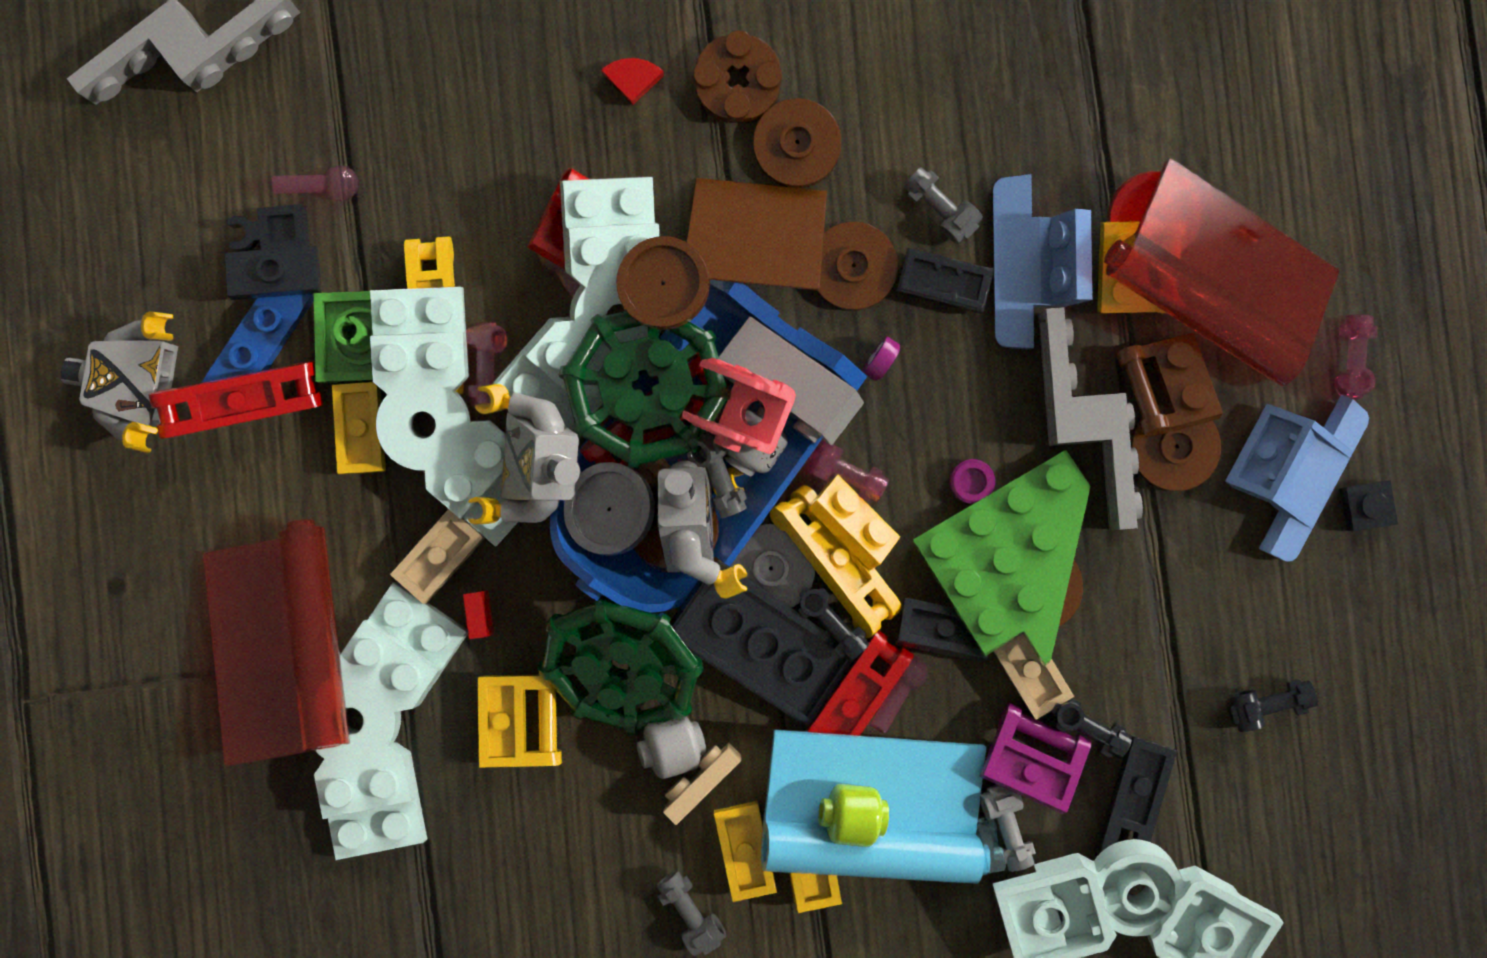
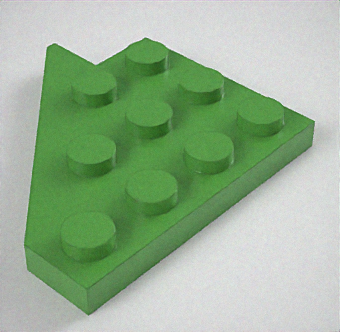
M1067 450L913 539V544L983 656L990 654L1023 634L1043 666L1048 665L1051 661L1091 487Z

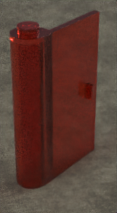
M1171 158L1165 162L1136 232L1124 241L1121 239L1117 240L1110 247L1104 258V263L1107 264L1106 274L1280 386H1285L1292 382L1304 368L1340 271Z
M312 519L295 520L287 523V530L279 533V539L203 553L225 766L350 744L325 528L315 526V520Z

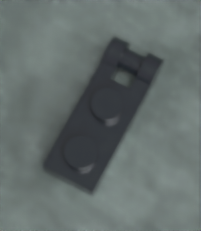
M1132 735V743L1123 757L1103 828L1096 839L1095 856H1098L1110 845L1122 841L1119 840L1121 828L1134 831L1132 839L1151 842L1178 750Z

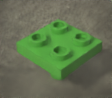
M370 291L313 293L316 382L320 384L373 382L370 336H373Z

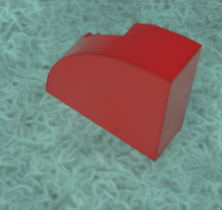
M639 58L620 59L608 64L601 70L602 74L632 106L664 77V71L658 66Z

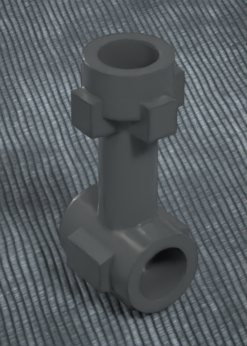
M920 167L903 186L909 192L907 196L914 203L922 198L945 219L939 225V228L953 243L959 244L963 239L967 240L979 228L978 223L983 218L982 214L974 205L966 200H963L956 206L934 185L939 177L932 170L927 172Z
M710 432L701 434L702 438L697 440V446H701V450L696 454H693L691 450L688 452V458L698 467L707 468L717 496L713 497L711 501L714 509L719 511L721 518L735 515L747 508L744 502L747 498L743 488L734 489L722 458L728 454V449L713 443L715 434Z
M677 870L660 880L656 884V888L660 892L657 897L663 906L671 902L688 926V929L683 931L681 935L689 952L693 956H697L702 952L706 955L718 948L721 940L726 938L725 929L715 914L712 913L703 918L687 893L692 888V883L688 877L685 876L683 878Z

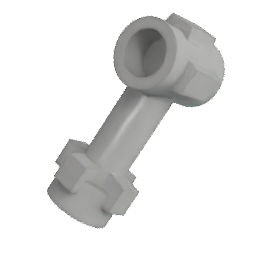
M999 785L988 787L986 793L980 794V804L988 820L995 818L998 820L1006 845V849L999 851L1002 863L1007 864L1008 870L1011 872L1033 866L1035 862L1032 855L1036 854L1034 845L1030 841L1023 843L1014 812L1023 809L1021 795Z

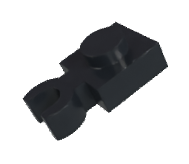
M302 204L257 208L258 221L255 222L242 216H233L227 219L228 226L232 228L244 227L246 230L244 239L237 242H229V248L237 252L251 251L259 243L261 250L310 246L306 207Z

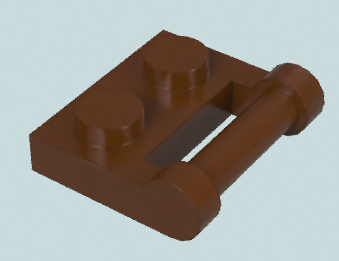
M1194 332L1144 346L1134 345L1126 347L1116 353L1120 368L1125 369L1140 409L1143 418L1140 426L1144 437H1153L1220 419L1223 411ZM1152 362L1170 414H1160L1143 364Z

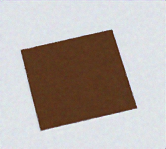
M696 178L687 243L694 247L703 258L710 280L819 291L827 191Z

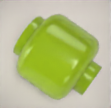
M837 784L832 789L829 798L821 799L818 821L820 826L826 827L828 837L833 843L870 847L877 841L878 837H884L889 821V806L887 800L881 799L879 791L871 786Z

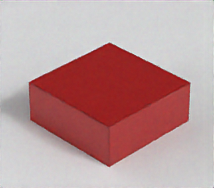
M489 591L463 594L469 639L493 635L494 627Z

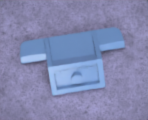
M1031 174L1001 178L993 187L995 338L997 343L1004 348L1026 350L1034 348L1033 307H1067L1092 300L1091 210L1073 209L1054 217H1032Z
M1341 395L1324 427L1314 420L1266 404L1225 480L1230 487L1269 502L1274 508L1279 510L1259 547L1260 550L1287 562L1293 561L1299 555L1368 426V413L1354 399Z

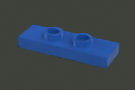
M303 294L257 298L202 382L205 383L268 370L313 303L314 295Z

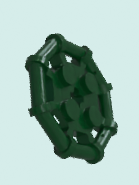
M627 311L602 317L597 314L590 319L592 324L567 364L560 366L559 377L564 380L575 424L573 431L578 435V439L585 438L627 462L628 468L638 469L640 464L690 451L693 454L699 452L701 446H697V440L702 438L701 434H706L708 431L696 427L692 423L688 428L680 420L683 410L691 399L703 401L704 403L697 416L715 421L725 402L730 400L731 390L726 386L724 375L703 368L707 385H693L688 362L696 359L698 356H700L701 361L709 358L719 359L715 345L717 336L712 330L705 331L695 324L688 322L680 327L667 329L689 342L682 351L674 348L670 342L658 339L660 330L649 327L647 337L620 343L614 332L643 325L635 321ZM603 341L611 352L605 357L599 372L587 369L588 363ZM642 374H647L651 379L656 378L659 383L652 387V395L644 396L642 390H634L632 387L633 383L639 381V376ZM584 385H598L603 408L592 414ZM609 419L627 426V429L633 432L630 443L602 426ZM671 427L676 436L643 445V434Z
M601 596L594 603L564 615L554 614L549 618L545 625L547 638L543 658L538 663L537 669L539 676L544 680H548L572 709L571 716L578 720L584 717L626 730L629 736H639L641 730H644L648 723L673 719L681 721L691 713L692 706L690 702L697 677L703 672V664L701 658L691 653L670 625L671 618L663 612L656 615L630 606H621L606 596ZM594 622L600 624L588 630L583 628ZM624 625L636 628L635 633L623 630ZM657 640L660 641V643L663 645V647L666 649V651H667L670 655H667V654L665 653V651H664V650L662 649V647L659 645V643L657 642ZM564 642L577 647L575 655H562ZM612 660L620 665L627 664L629 667L628 669L618 668L613 664ZM575 674L586 688L583 694L568 675ZM665 674L677 675L676 688L664 682ZM656 699L661 704L641 711V703Z

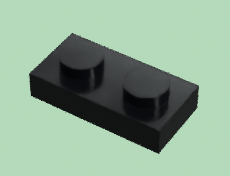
M905 598L902 605L896 645L984 663L987 660L988 655L983 656L953 607Z

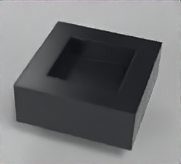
M1391 480L1340 488L1347 531H1360L1398 524Z

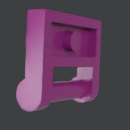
M1008 702L1000 716L998 729L979 777L1060 814L1068 812L1092 741L1080 734L1074 737L1022 713L1021 707ZM1015 730L1067 752L1068 758L1066 763L1013 740Z

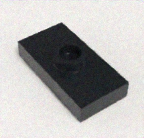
M316 246L225 253L227 296L230 300L322 293L319 250Z
M907 248L896 293L982 314L994 269Z

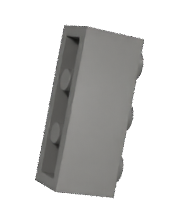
M752 317L747 319L719 356V360L734 365V367L737 364L752 373L771 381L773 379L778 380L792 388L796 395L789 416L797 421L793 428L813 443L818 438H821L832 446L864 404L856 389ZM724 376L730 384L734 385V379ZM758 401V403L764 407L763 403L761 401Z

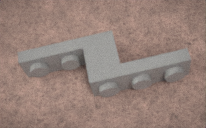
M168 0L69 76L67 80L77 93L97 105L101 101H107L116 96L121 90V85L134 75L150 70L155 65L157 58L162 55L179 78L194 91L198 92L202 88H210L222 79L223 72L237 61L242 62L252 57L257 52L258 45L272 34L277 35L287 30L293 23V18L300 14V11L291 0H255L208 36L192 14L180 2Z
M1064 307L1045 309L1038 315L1049 446L1102 442L1109 530L1138 528L1137 519L1142 518L1143 505L1140 493L1134 491L1133 474L1138 473L1139 459L1136 448H1131L1129 430H1133L1135 425L1133 405L1127 403L1126 393L1072 397L1071 390L1077 388L1076 366L1074 363H1069L1068 346L1073 344L1074 336L1071 319H1065Z

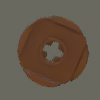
M736 30L729 33V35L716 38L703 49L694 69L697 97L703 108L719 121L730 123V121H744V124L755 122L770 107L775 105L778 100L782 82V70L779 59L766 42L756 36L749 35L745 31ZM733 69L737 71L745 70L748 73L746 75L748 86L745 88L738 84L733 88L728 86L727 83L730 80L729 72Z

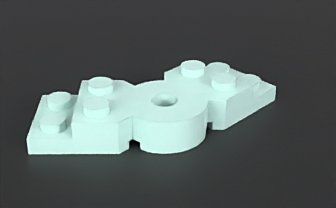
M653 177L560 181L565 272L581 286L577 289L572 299L570 318H549L493 383L505 386L510 396L513 393H520L552 402L557 407L564 425L572 431L575 424L564 380L559 377L560 366L567 364L592 324L590 321L592 317L597 314L601 317L606 316L610 307L616 304L622 305L617 292L616 280L619 266L625 255L638 243L649 238L659 237V224L655 223ZM643 325L614 333L620 343L647 337L648 327ZM603 341L588 363L587 369L599 372L605 357L611 352ZM584 385L590 411L594 413L603 404L598 385Z
M463 287L370 290L373 336H370L373 382L387 394L380 404L376 417L378 440L386 454L396 463L413 470H425L426 490L459 519H465L496 547L518 522H503L502 518H499L493 524H472L468 521L471 518H480L483 512L480 503H468L469 499L473 497H493L500 504L505 500L501 498L506 434L490 420L470 421L468 408L462 397L456 392L469 377ZM421 411L432 415L436 423L435 431L429 437L419 435L413 427L414 417Z
M398 582L391 584L369 619L361 623L339 656L341 677L330 680L315 692L309 701L305 714V729L309 742L315 751L324 758L314 777L322 819L328 818L336 860L420 844L427 840L411 752L394 741L397 738L401 725V711L413 709L422 703L467 636L468 629L429 603L422 604ZM349 708H355L362 714L363 726L361 730L352 729L347 724L346 713Z
M1131 839L1114 843L1104 849L1094 861L1079 853L1034 864L1036 871L1034 873L993 883L1014 958H1081L1107 951L1117 936L1116 932L1128 936L1147 935L1156 956L1159 958H1261L1283 925V921L1276 913L1240 895L1234 886L1199 867L1191 866L1178 870L1170 856L1162 848L1144 840ZM1139 884L1145 885V888L1140 893L1128 894L1132 887Z

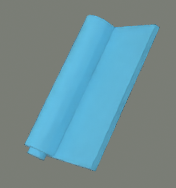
M773 730L761 841L762 870L768 872L978 884L982 875H987L990 868L989 850L987 847H983L980 838L976 835L983 779L979 776L985 763L986 746L982 744ZM837 784L871 786L879 791L881 799L887 800L889 806L888 828L885 836L878 837L872 846L859 847L835 844L829 839L826 827L819 825L820 801L822 798H829L832 789Z

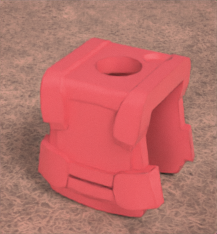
M716 358L702 360L699 366L735 380L730 400H727L719 423L683 411L682 418L696 427L715 434L713 443L739 453L741 446L745 445L767 454L773 453L793 406L796 395L795 391L783 382L774 379L771 381L737 364L734 367V365ZM759 400L765 408L764 417L757 425L750 426L746 420V410L752 402Z

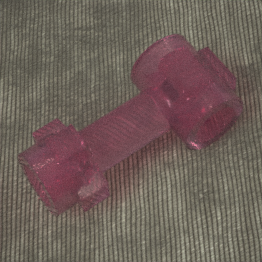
M1347 315L1345 323L1340 327V336L1349 339L1346 372L1335 377V388L1339 395L1349 397L1355 401L1363 399L1364 394L1375 389L1376 378L1373 372L1366 368L1368 339L1377 338L1378 326H1374L1373 316Z
M476 322V326H471L466 330L467 349L470 352L477 353L476 385L469 386L468 397H471V406L491 403L488 393L479 391L477 388L494 383L495 353L504 351L508 343L506 331L502 327L497 326L496 323Z
M821 440L807 459L804 471L825 482L829 481L831 475H839L844 481L860 489L858 497L867 502L871 499L878 503L889 482V478L882 475L883 471L872 467L870 472L867 473L841 460L840 457L844 450L834 444L830 446Z

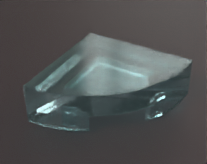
M981 818L977 822V833L983 845L988 873L1005 871L1003 848L998 846L996 823L994 820Z

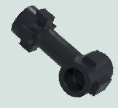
M806 587L799 593L801 607L798 611L804 618L809 616L815 617L839 644L834 650L841 658L845 656L852 662L870 645L864 638L866 636L865 632L860 627L852 631L829 607L827 600L830 595L824 588L810 590Z
M1295 679L1286 682L1287 691L1258 698L1256 690H1246L1229 695L1231 705H1228L1227 708L1232 724H1237L1238 731L1249 732L1266 726L1263 718L1265 715L1293 708L1296 715L1309 713V708L1318 705L1316 691L1310 681L1301 682V680Z
M1073 698L1063 704L1056 703L1053 710L1049 712L1053 721L1052 726L1064 733L1068 730L1081 732L1100 743L1099 752L1109 758L1112 755L1118 759L1123 758L1131 746L1133 737L1125 732L1126 728L1115 722L1111 728H1108L1084 714L1081 703Z

